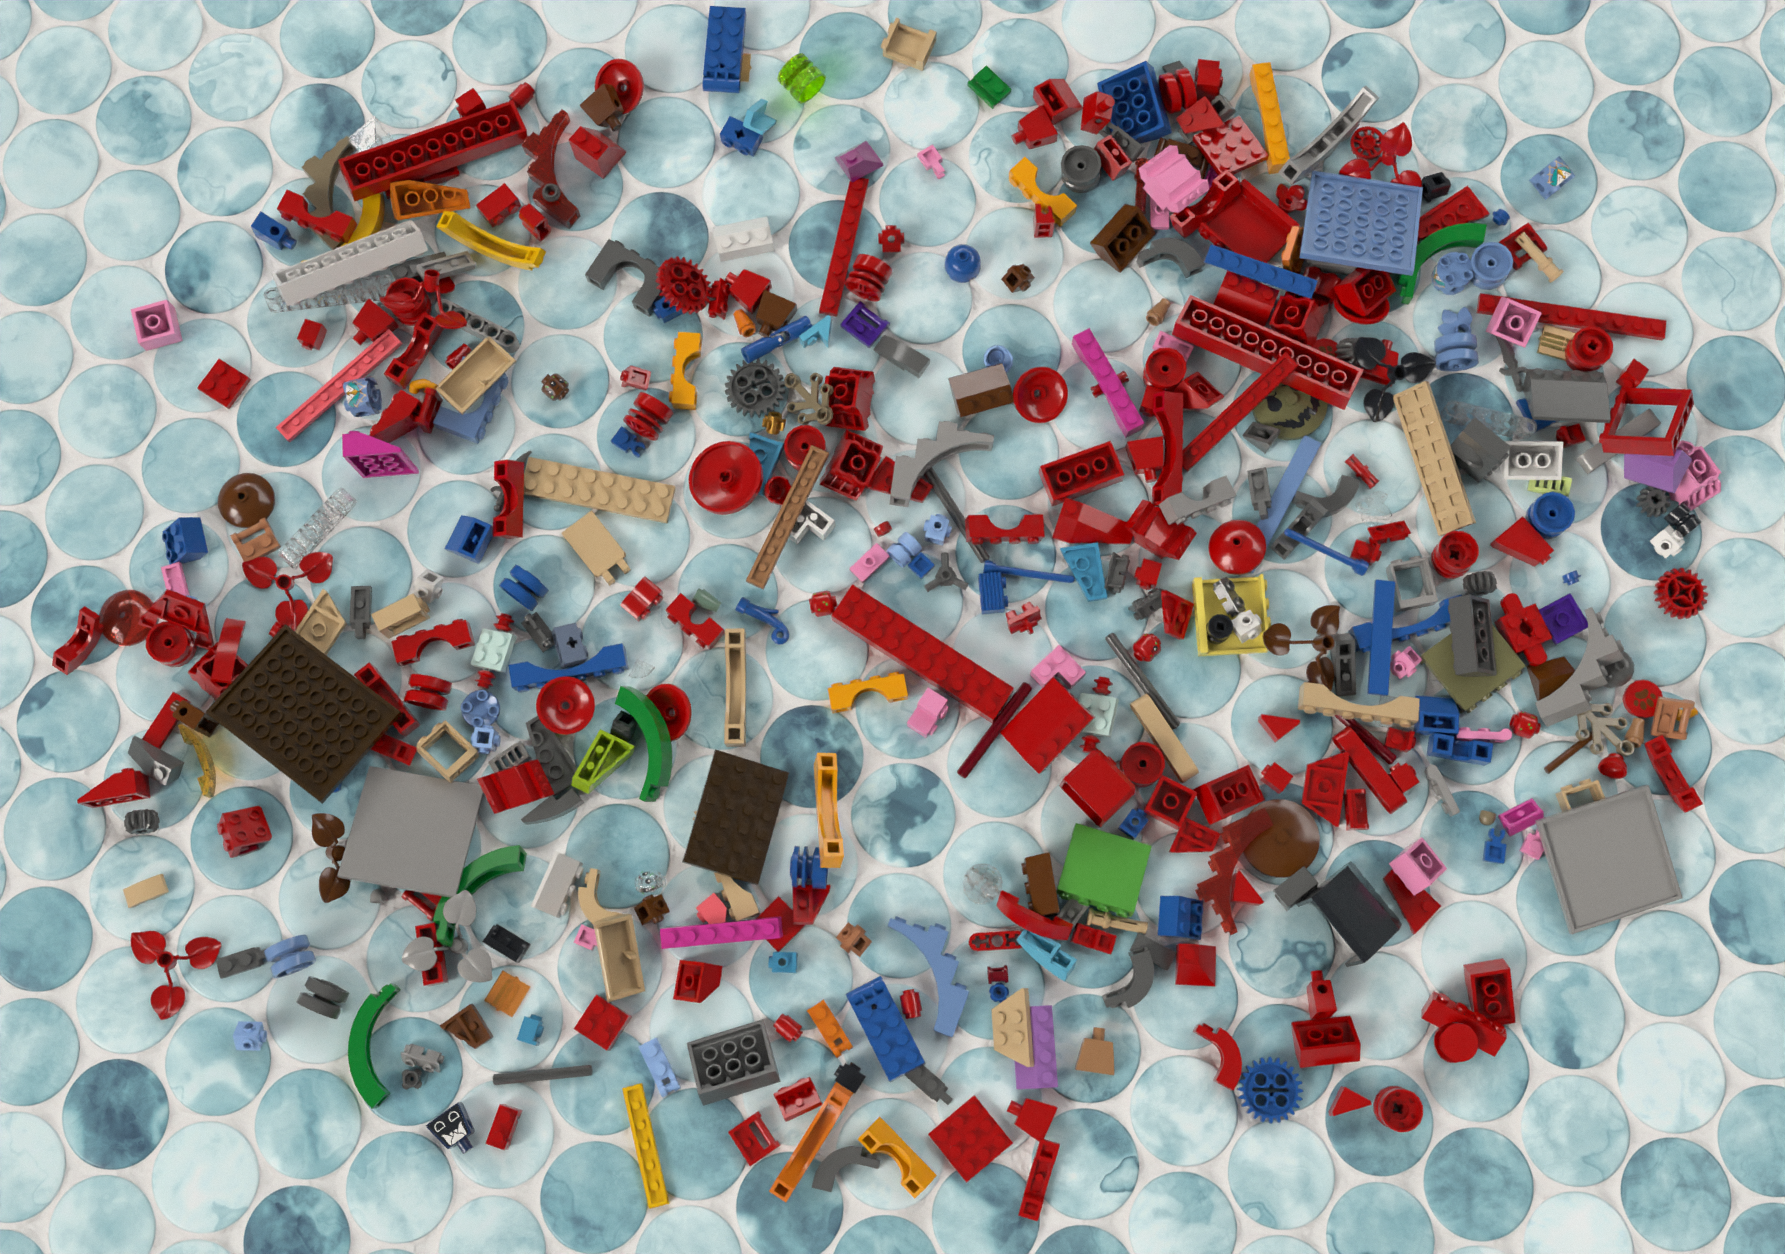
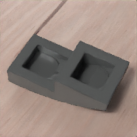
M1138 933L1129 951L1147 946L1153 964L1168 971L1176 952Z

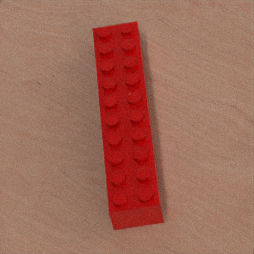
M512 100L339 159L338 162L355 202L390 190V183L416 181L528 142L527 130Z
M1192 295L1186 301L1172 332L1173 336L1260 374H1263L1278 358L1287 352L1299 364V367L1282 383L1342 410H1345L1363 373L1361 368Z
M853 584L831 615L832 621L991 723L995 721L1014 691V687Z

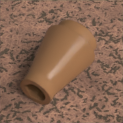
M1162 298L1159 303L1147 312L1146 320L1153 326L1162 324L1171 303L1167 299Z
M1633 718L1624 736V740L1632 742L1634 748H1640L1641 744L1644 743L1645 721L1641 718Z

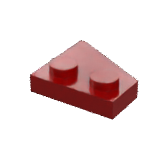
M1206 96L1175 118L1185 134L1225 126V123Z
M1162 590L1164 633L1179 640H1184L1194 603L1167 590Z
M1185 818L1169 852H1213L1220 833Z

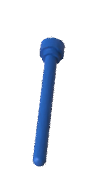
M1289 528L1284 531L1286 536L1351 566L1354 573L1363 576L1368 569L1369 562L1363 559L1354 560Z
M985 560L983 573L1001 572L1002 574L1073 583L1075 581V578L1070 575L999 566L991 560Z

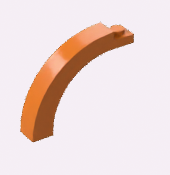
M837 1082L834 1084L803 1138L769 1190L770 1193L784 1202L788 1201L847 1105L853 1092Z

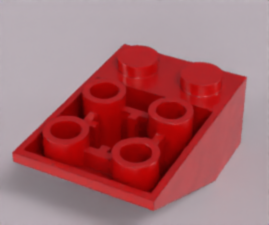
M400 389L398 393L393 395L389 407L381 413L378 423L372 426L369 436L391 443L416 429L419 425L415 424L414 420L415 417H418L422 403L417 398Z

